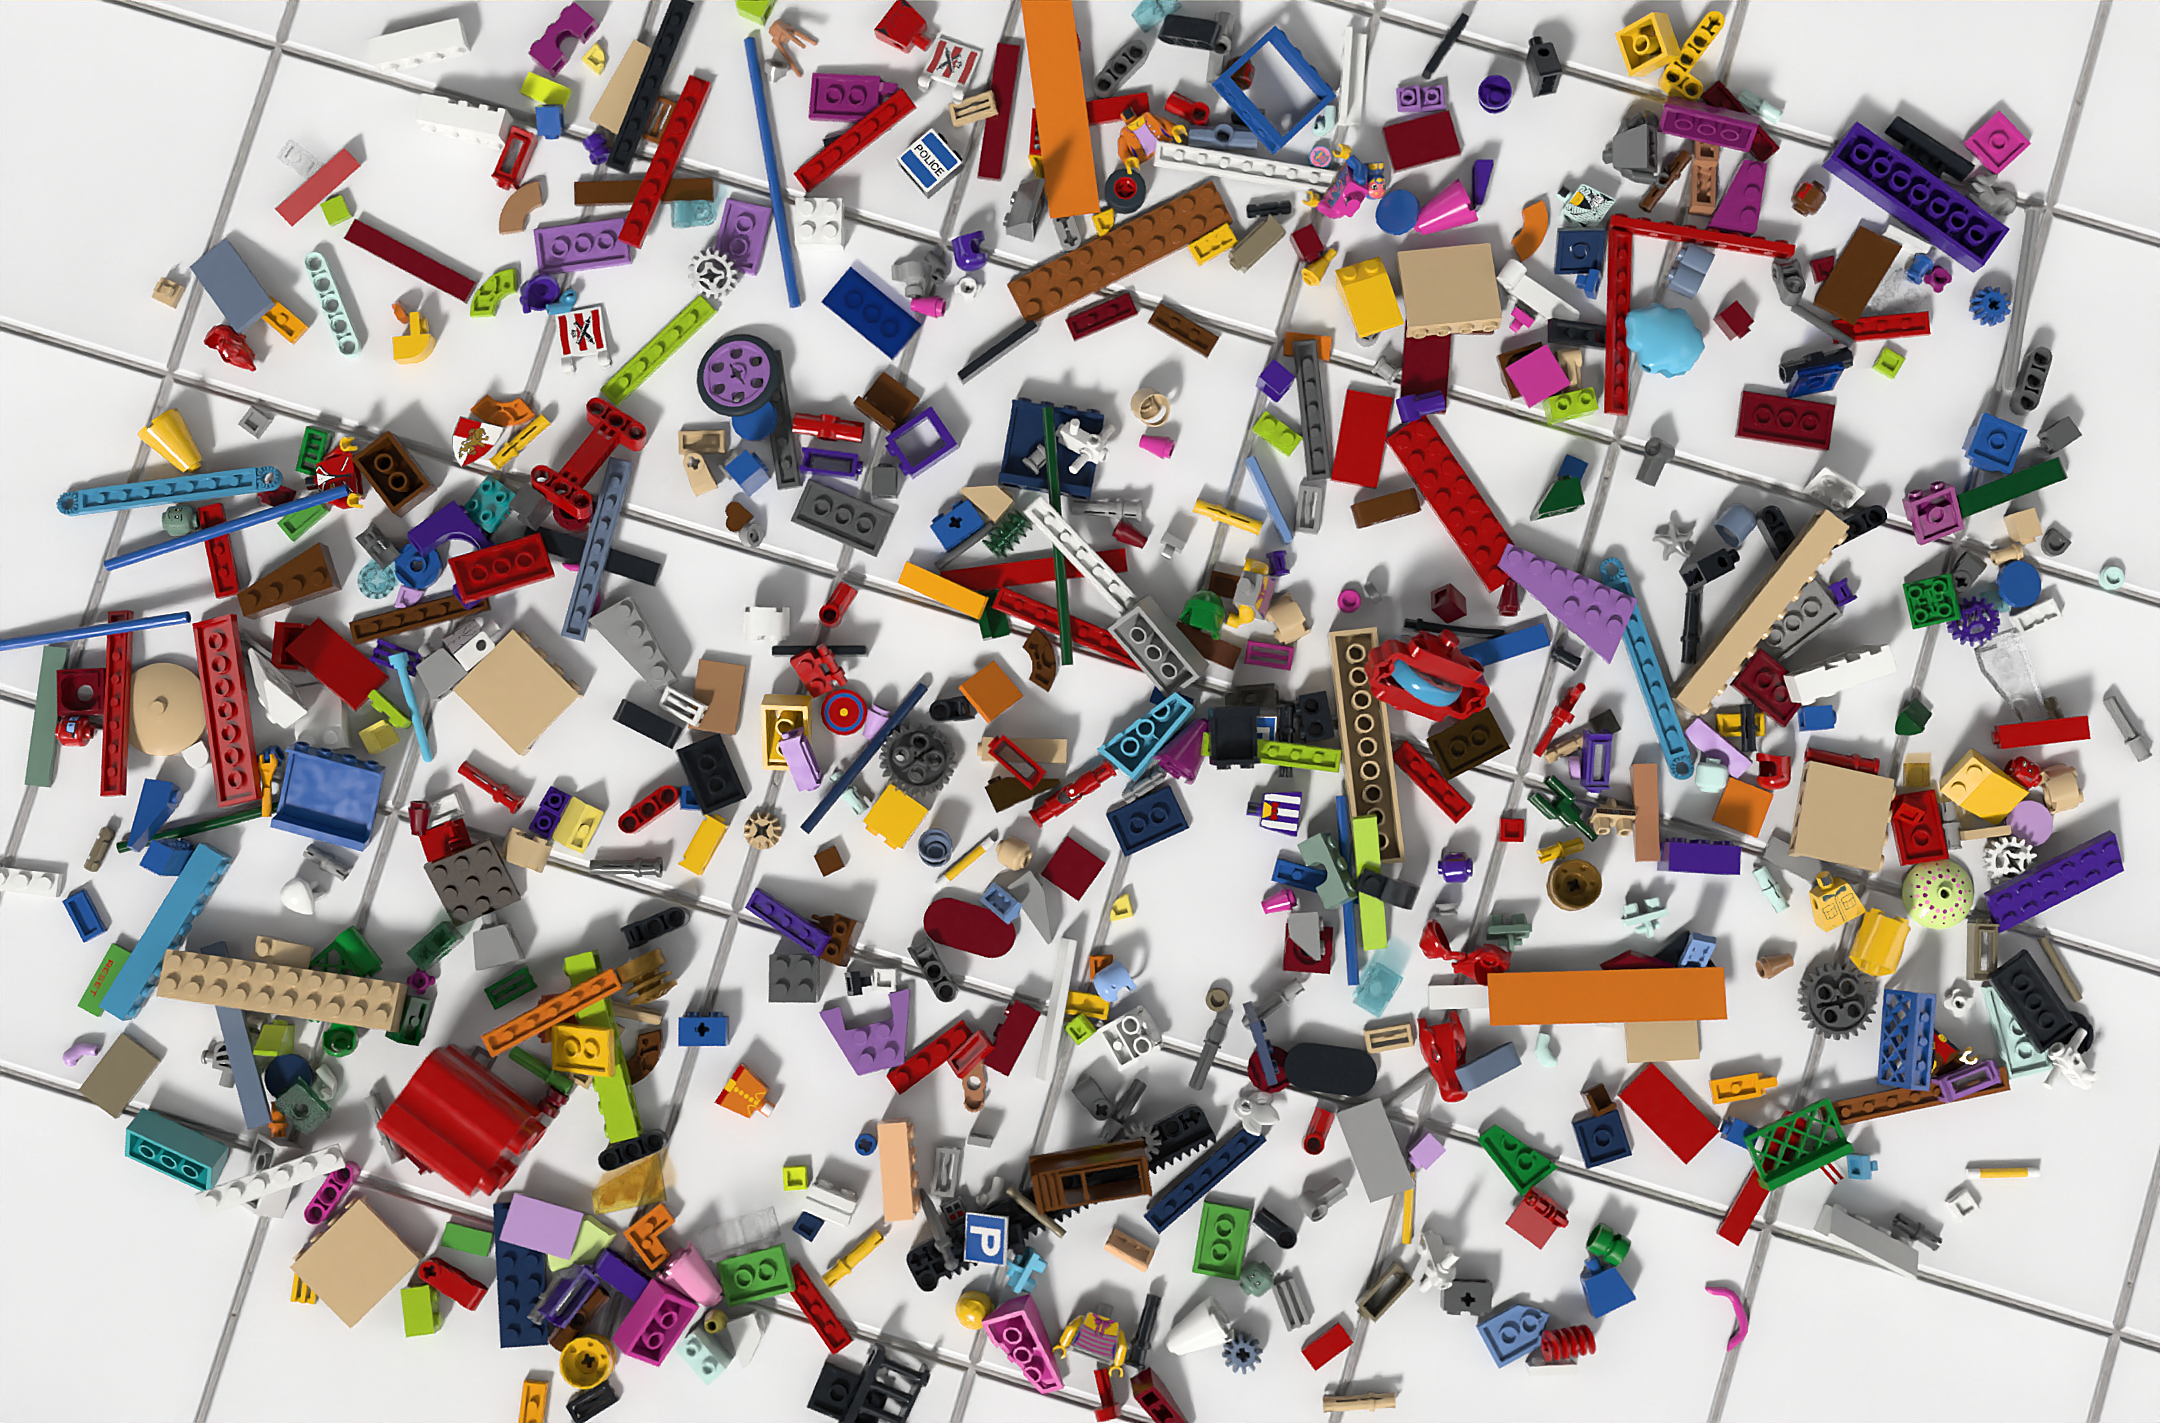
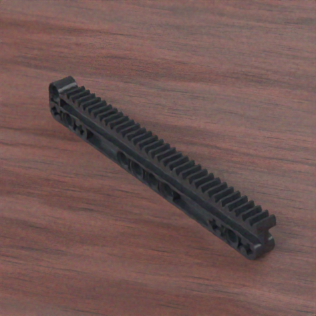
M1196 1104L1187 1105L1152 1123L1153 1128L1150 1132L1159 1131L1157 1127L1161 1126L1166 1137L1162 1139L1161 1134L1155 1137V1139L1161 1140V1145H1153L1159 1150L1158 1154L1152 1151L1149 1152L1152 1160L1149 1161L1147 1159L1148 1169L1156 1174L1157 1166L1164 1170L1165 1162L1174 1165V1157L1182 1161V1153L1189 1157L1191 1156L1190 1149L1193 1148L1196 1152H1199L1200 1144L1207 1148V1140H1211L1214 1144L1216 1143V1136L1200 1106ZM1191 1110L1195 1113H1200L1197 1115V1121L1194 1122L1192 1119L1185 1121L1187 1127L1183 1128L1182 1121L1178 1116L1182 1115L1183 1119H1186L1190 1116L1189 1111ZM1172 1120L1179 1124L1178 1130L1174 1133L1166 1130V1124ZM1141 1136V1138L1143 1137L1144 1145L1146 1146L1147 1143L1145 1142V1137ZM1138 1164L1096 1170L1091 1176H1085L1086 1185L1093 1186L1139 1178ZM1081 1173L1069 1175L1073 1179V1184L1069 1187L1063 1186V1190L1083 1187ZM1033 1185L1020 1191L1036 1205ZM1011 1197L979 1212L980 1214L1008 1217V1224L1021 1221L1026 1240L1029 1239V1232H1032L1035 1236L1038 1235V1227L1046 1231L1044 1224L1026 1209L1020 1208ZM1089 1204L1082 1205L1085 1209L1089 1208ZM1080 1206L1046 1211L1044 1213L1054 1221L1057 1219L1063 1222L1064 1214L1071 1218V1210L1079 1214ZM966 1220L946 1229V1235H949L952 1239L956 1236L958 1230L960 1233H964ZM934 1236L910 1249L906 1262L918 1287L922 1291H933L937 1287L939 1279L943 1276L951 1280L953 1271L960 1275L962 1267L966 1271L970 1269V1262L964 1261L965 1236L964 1241H961L960 1238L954 1240L953 1247H951L954 1258L958 1259V1266L954 1270H948L945 1267L946 1262L942 1252H936L933 1249V1243L936 1242ZM925 1246H927L928 1254L922 1257L921 1263L918 1260L913 1261L914 1253L916 1252L917 1255L925 1253ZM971 1262L975 1267L978 1266V1263ZM924 1274H931L935 1282L927 1285L923 1282L922 1276Z

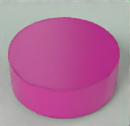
M1352 589L1344 590L1337 598L1338 608L1344 613L1355 612L1361 605L1360 595Z

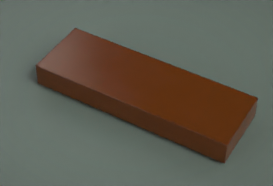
M1161 303L1158 304L1148 321L1150 326L1205 358L1209 357L1219 340L1218 336Z

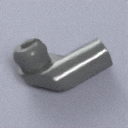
M930 251L924 260L933 267L931 281L934 284H943L947 278V264L933 251Z

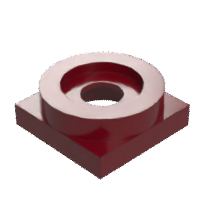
M106 668L56 670L57 717L104 715ZM84 685H88L93 689V696L88 701H82L78 697V690Z
M1286 923L1282 970L1330 974L1333 953V927L1323 926V931H1319L1320 941H1324L1325 953L1321 955V960H1314L1311 957L1304 956L1301 953L1300 947L1289 938L1288 923Z

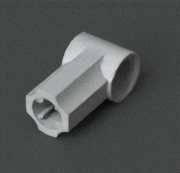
M1333 1178L1316 1191L1307 1190L1303 1192L1297 1200V1205L1312 1222H1318L1326 1216L1329 1207L1347 1196L1348 1193L1342 1182L1338 1178Z

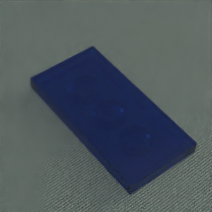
M852 267L846 271L821 301L825 307L892 361L922 327L920 322Z

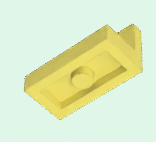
M573 796L552 838L563 846L583 854L604 811Z

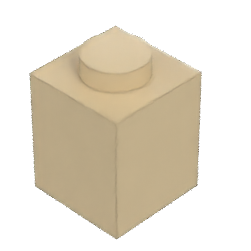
M2035 507L2003 517L2012 544L2020 542L2021 546L2036 542L2035 537L2043 535Z

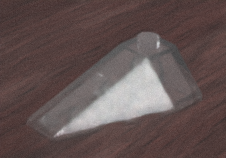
M2016 627L1993 634L1991 641L1986 639L1983 642L1984 645H1978L1973 649L1980 671L2021 722L2049 719L2023 637Z

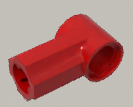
M1175 91L1168 97L1164 107L1165 111L1189 122L1191 125H1209L1210 111L1205 103L1195 102ZM1201 112L1205 114V117L1196 119L1194 115Z
M841 581L827 603L820 608L819 618L822 624L829 629L838 627L858 592ZM827 612H835L836 618L833 621H826L824 616Z
M1319 1107L1315 1108L1306 1134L1301 1142L1302 1148L1306 1153L1318 1155L1323 1151L1335 1114ZM1312 1137L1317 1138L1319 1141V1147L1314 1151H1310L1307 1148V1141Z

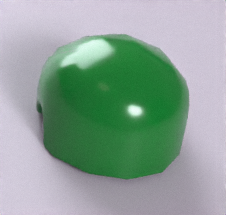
M331 1023L330 1028L323 1032L322 1047L328 1055L337 1058L350 1055L359 1044L357 1028L350 1025Z

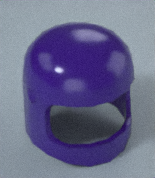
M1492 75L1481 82L1478 89V99L1481 107L1491 114L1502 113L1509 107L1512 100V88L1506 78L1500 75Z
M979 230L951 240L955 262L959 269L972 272L982 269L987 264L988 254L981 253L980 244L985 240L983 231Z

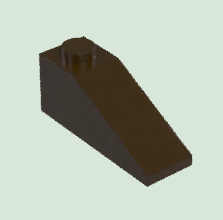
M997 776L987 781L989 785L985 787V790L996 813H999L1061 783L1059 779L1042 778L1030 790L1016 777L1001 779L1000 776Z

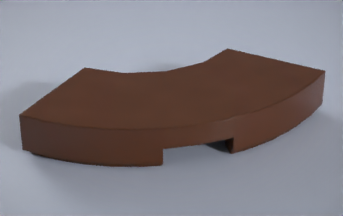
M1034 628L1022 647L1029 654L1032 661V673L1029 680L1049 693L1056 674L1055 655L1047 638Z
M662 1029L638 1035V1046L635 1054L626 1061L631 1085L647 1077L657 1065L663 1049Z

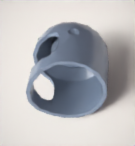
M1740 503L1732 504L1717 519L1714 527L1725 543L1736 548L1754 530L1757 524V517L1746 505ZM1724 527L1730 530L1738 540L1729 536L1724 531Z
M938 828L925 831L918 841L919 856L926 865L931 867H941L947 864L953 853L952 840L949 834Z

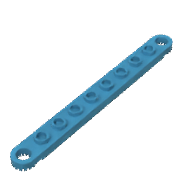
M272 466L252 467L64 492L57 499L58 502L56 504L58 505L57 509H59V512L67 516H79L272 491L281 485L283 476L278 469ZM269 473H273L275 475V479H273L274 481H272V483L266 484V475ZM73 498L75 505L67 510L66 502Z
M1614 557L1602 561L1599 566V574L1603 585L1635 598L1622 562ZM1608 563L1616 565V575L1611 576L1605 572V566ZM1636 603L1622 639L1669 772L1677 780H1686L1694 774V764ZM1684 762L1687 765L1688 771L1685 775H1680L1676 772L1677 763Z

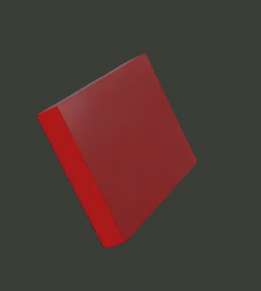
M1935 789L1906 793L1910 799L1916 801L1919 798L1923 804L1927 805L1926 812L1915 826L1893 817L1894 809L1905 794L1895 795L1890 804V809H1892L1891 825L1900 866L1949 859Z

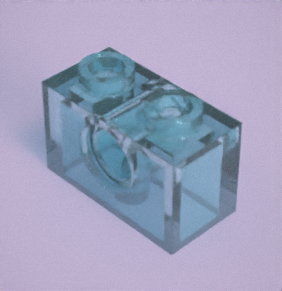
M1376 962L1375 966L1372 964L1369 966L1364 975L1367 979L1362 986L1358 985L1352 997L1355 998L1353 1000L1354 1004L1380 1018L1404 978L1381 963ZM1375 982H1379L1382 986V991L1379 995L1374 996L1370 992V986Z

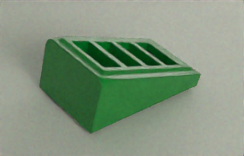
M313 425L306 426L295 471L310 476L317 475L316 464L322 462L323 457L327 455L333 431ZM314 435L321 436L322 439H321V440L315 439V438H314ZM311 443L320 446L319 450L310 447ZM308 453L318 455L317 459L307 456ZM305 461L315 464V468L305 466Z

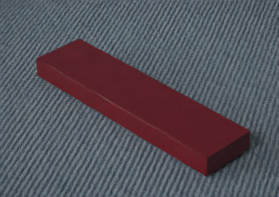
M1720 80L1700 96L1707 105L1748 113ZM1758 125L1749 153L1756 161L1765 162L1780 148L1763 128Z

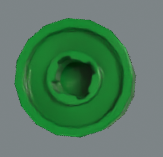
M1602 1222L1595 1226L1586 1242L1587 1250L1597 1256L1602 1254L1603 1259L1615 1267L1624 1260L1631 1246V1240L1620 1233L1614 1234V1230Z

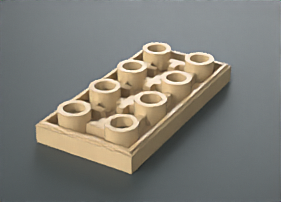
M636 40L632 41L590 115V121L616 135L618 134L651 48ZM673 62L672 67H671V69H670V72H671L673 66L675 65V62Z

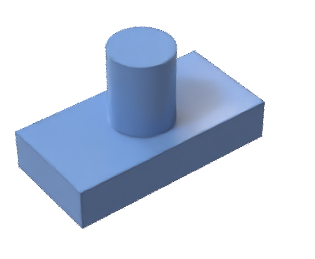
M994 881L979 899L1008 925L1019 915L1023 907L1021 903Z
M1692 932L1678 962V968L1706 967L1716 946V937Z

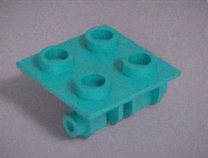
M488 474L464 507L469 513V518L492 534L494 531L497 532V529L503 523L500 519L506 520L503 515L505 513L511 514L507 510H513L509 507V503L516 494Z

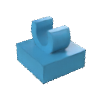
M1852 1153L1846 1155L1849 1178L1858 1180L1872 1179L1871 1171L1878 1170L1876 1160L1870 1161V1156L1865 1154Z

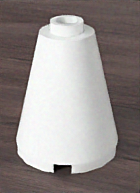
M1213 1296L1206 1298L1167 1333L1165 1342L1171 1353L1175 1352L1177 1355L1227 1343L1235 1338L1234 1330L1229 1331L1227 1326L1231 1321L1217 1299L1212 1301Z

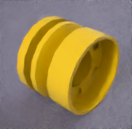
M596 1333L584 1334L568 1343L562 1351L559 1360L560 1373L564 1380L572 1387L579 1389L593 1388L606 1380L614 1371L617 1361L616 1350L612 1342L605 1336ZM590 1356L594 1357L595 1361L591 1364V1362L587 1363L585 1359Z

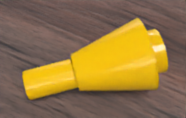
M1330 248L1322 258L1302 269L1303 281L1310 286H1319L1329 263L1337 255V252Z

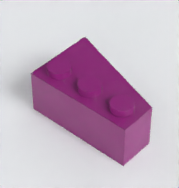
M1746 159L1740 163L1704 230L1714 228L1720 230V233L1726 234L1739 232L1744 237H1751L1757 231L1767 163Z

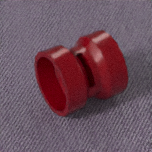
M550 1085L546 1091L547 1095L544 1099H540L536 1106L544 1114L555 1119L560 1113L561 1106L566 1105L570 1098Z

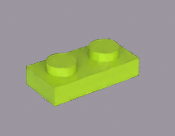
M1267 411L1263 413L1251 430L1288 458L1303 439Z
M373 689L367 696L372 700L371 706L380 713L384 711L389 716L387 720L397 729L399 727L409 729L413 724L412 720L381 691Z

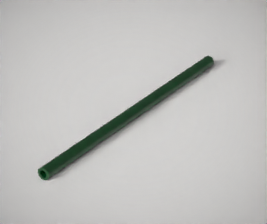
M1054 407L1042 408L1049 504L1062 516ZM1052 543L1062 666L1073 665L1065 556Z
M279 801L272 802V814L277 813ZM262 805L159 831L145 847L150 845L152 839L162 840L163 837L170 840L172 838L179 839L262 817ZM128 840L116 843L119 853L132 851L127 847Z

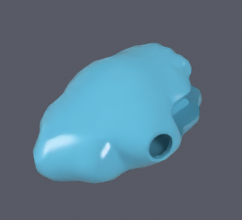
M1651 303L1646 307L1632 309L1627 313L1625 319L1626 345L1637 354L1640 368L1647 373H1661L1666 378L1676 375L1682 376L1687 371H1690L1705 349L1702 331L1694 326L1692 316L1682 308L1667 309L1660 303Z

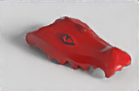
M1457 1011L1449 1012L1451 1022L1429 1027L1425 1017L1417 1018L1421 1053L1425 1062L1429 1065L1434 1079L1438 1083L1442 1100L1450 1103L1464 1100L1468 1092L1463 1091L1454 1069L1466 1063L1467 1050L1465 1031Z

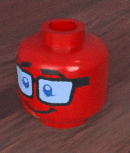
M66 716L57 723L55 735L57 740H60L64 746L84 747L89 743L90 739L94 738L95 728L86 717Z

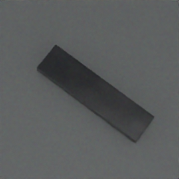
M1030 320L960 370L957 374L960 382L963 385L1037 333L1038 327L1035 322Z
M865 645L826 646L828 650H832L835 657H868V648ZM818 646L772 647V656L792 657L809 648L813 650L815 655L820 653L817 650Z

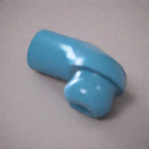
M568 289L562 294L557 303L546 304L547 314L556 315L570 312L577 301L576 291Z

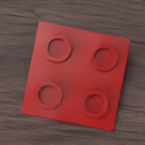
M463 818L445 822L444 825L426 831V835L419 836L427 862L472 844Z
M1532 1185L1505 1224L1541 1250L1557 1227H1567L1569 1220H1567L1566 1215L1569 1211Z

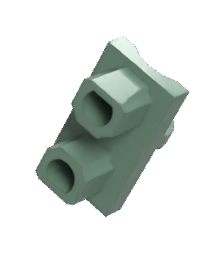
M1524 913L1512 915V925H1504L1503 915H1491L1486 931V940H1498V946H1506L1507 952L1510 951L1512 953L1514 952V946L1522 945V939L1529 938V934L1532 932V925L1527 924Z

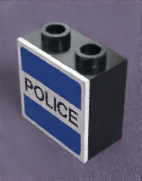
M932 128L897 157L899 167L928 199L963 171V159L956 150L951 151L947 146L948 142L940 132L936 134Z

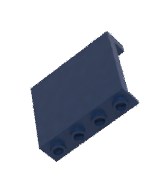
M1018 397V400L1012 399V409L998 484L1048 493L1046 463L1039 469V473L1035 475L1022 461L1024 458H1028L1037 449L1039 444L1045 448L1042 408L1054 407L1055 433L1062 423L1066 424L1071 422L1072 419H1078L1080 421V429L1090 435H1099L1103 429L1104 415L1095 409H1087L1085 412L1077 410V407L1072 405H1064L1061 408L1055 407L1054 403L1048 401H1041V404L1032 403L1031 399ZM1056 436L1060 496L1090 501L1096 463L1087 461L1076 474H1073L1069 467L1080 454L1059 443V437Z

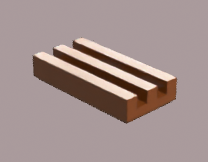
M662 96L659 97L643 140H647L652 144L655 143L657 146L659 145L676 107V102ZM662 102L664 103V105L656 120L653 130L650 135H647L650 126L653 122V119L657 113V110ZM669 106H671L669 113L665 119V122L662 126V129L658 135V138H655L666 115V112Z

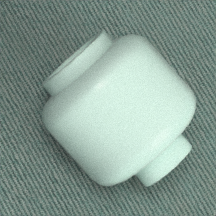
M1706 758V762L1697 764L1695 784L1700 786L1701 791L1719 793V789L1726 787L1728 767L1720 764L1721 759Z

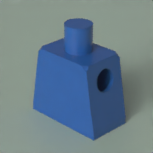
M1597 1256L1589 1257L1584 1261L1589 1273L1581 1276L1580 1281L1589 1312L1595 1319L1636 1300L1635 1295L1612 1264L1608 1263L1602 1266Z

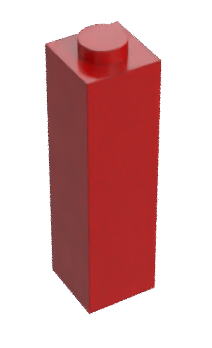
M2088 715L1994 726L1995 731H1991L1992 743L1997 746V749L2091 739Z

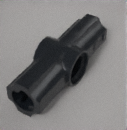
M1848 347L1825 353L1818 351L1805 355L1801 359L1778 365V373L1783 384L1806 378L1813 380L1826 376L1830 372L1852 367L1854 358L1852 351Z

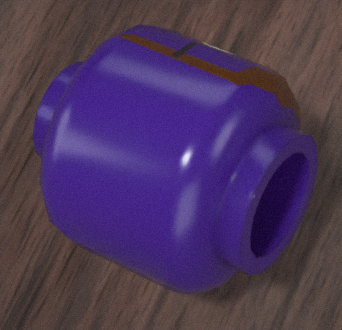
M1446 852L1443 860H1438V874H1443V879L1447 883H1464L1473 875L1472 858H1468L1465 852Z

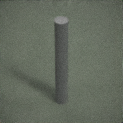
M1797 304L1791 308L1790 311L1848 348H1851L1854 344V339L1801 305Z
M991 522L987 523L934 563L939 571L995 530Z

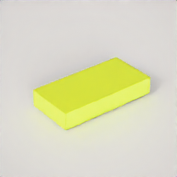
M528 72L520 93L542 104H563L564 110L572 90L532 72Z

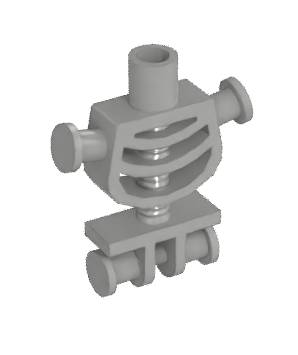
M253 1014L246 1018L251 1038H259L260 1033L253 1032L252 1029L257 1028L261 1032L264 1024L267 1023L266 1018L257 1019ZM225 1042L218 1043L215 1046L214 1053L204 1050L201 1055L202 1064L213 1062L212 1068L223 1071L219 1085L233 1088L235 1080L229 1059L221 1060L223 1055H228L227 1051H223L226 1047ZM263 1065L259 1066L261 1075L265 1069Z

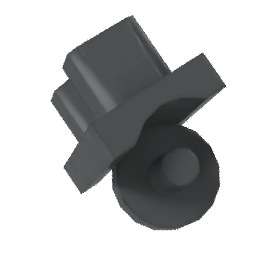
M371 523L363 533L355 538L383 570L401 555L374 523Z

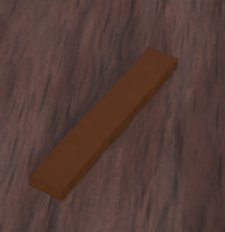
M713 178L671 179L661 204L714 203ZM643 180L574 182V205L576 207L632 205Z
M451 595L349 622L354 645L357 646L491 611L492 608L489 597H486L467 611L457 597Z

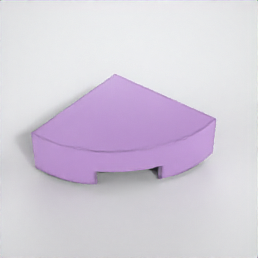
M401 585L394 607L402 609L416 605L421 601L425 592Z

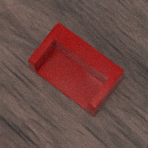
M275 621L271 664L278 670L306 672V669L291 658L284 649L307 629L309 625Z

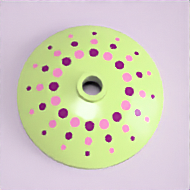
M1949 860L1916 864L1907 873L1901 892L1903 905L1910 917L1920 925L1931 929H1946L1960 923L1969 913L1974 898L1973 885L1969 876L1959 865ZM1943 889L1946 891L1945 898H1942L1940 895Z

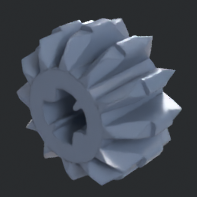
M1238 1332L1237 1340L1234 1338L1230 1341L1232 1344H1223V1347L1229 1350L1222 1352L1223 1358H1229L1226 1360L1225 1365L1226 1367L1233 1365L1232 1370L1234 1373H1237L1239 1367H1241L1242 1373L1246 1374V1367L1249 1366L1254 1371L1256 1368L1253 1362L1261 1363V1358L1256 1355L1262 1354L1263 1350L1262 1348H1256L1259 1345V1340L1251 1341L1252 1335L1250 1333L1243 1339L1242 1332ZM1241 1348L1248 1352V1354L1245 1353L1243 1358L1236 1354V1352L1240 1353L1239 1349Z

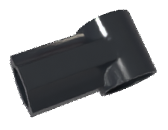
M1262 1207L1251 1222L1252 1225L1283 1249H1291L1297 1242V1235L1294 1229L1265 1207ZM1289 1231L1292 1233L1293 1237L1289 1243H1282L1279 1240L1282 1232Z

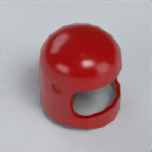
M1756 753V761L1759 762V775L1756 776V780L1760 787L1768 790H1780L1787 787L1791 781V756Z

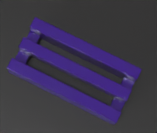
M381 639L377 640L376 643L378 644L374 647V654L370 657V661L394 669V666H391L389 662L378 659L380 654L386 657L394 655L382 650V647L386 646L402 653L407 652L408 655L416 658L415 662L407 661L408 665L413 666L412 671L407 669L408 674L412 677L416 676V666L422 661L420 654Z

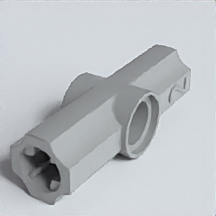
M1221 11L1215 13L1214 21L1223 27L1216 46H1224L1226 51L1218 52L1215 49L1210 51L1206 82L1213 84L1225 72L1229 61L1235 15L1229 12Z

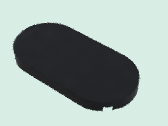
M1303 1042L1292 1047L1283 1060V1072L1286 1078L1294 1087L1301 1090L1356 1097L1370 1091L1377 1079L1375 1061L1368 1053L1360 1049Z

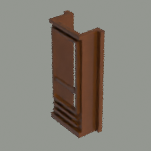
M1143 1137L1029 1156L1038 1215H1042L1046 1211L1143 1195L1153 1196ZM1138 1164L1140 1178L1093 1186L1086 1185L1084 1172ZM1081 1173L1083 1187L1063 1190L1061 1176Z

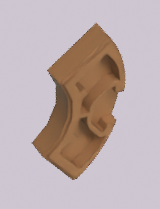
M539 181L521 187L507 200L499 219V233L501 235L524 232V223L527 216L534 209L543 206Z

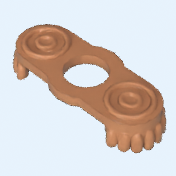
M982 1061L962 1080L965 1093L963 1105L971 1113L980 1111L985 1104L984 1088L986 1082L983 1077L984 1064ZM975 1076L980 1079L981 1085L977 1090L968 1088L967 1080L970 1077Z

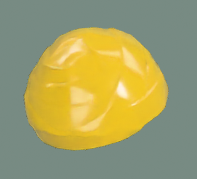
M980 1291L964 1293L959 1297L955 1307L956 1316L960 1323L973 1330L984 1328L981 1323L982 1319L994 1311V1304L991 1298Z

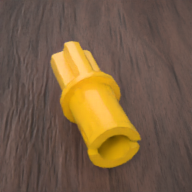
M1581 837L1565 842L1557 841L1555 845L1537 849V855H1541L1538 856L1541 864L1557 858L1565 859L1567 855L1583 851L1585 844Z

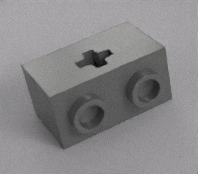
M1455 1278L1452 1281L1451 1287L1441 1290L1440 1307L1449 1315H1461V1311L1470 1312L1472 1316H1485V1313H1492L1493 1284L1489 1280ZM1466 1293H1468L1471 1298H1468L1465 1303L1461 1297H1465Z

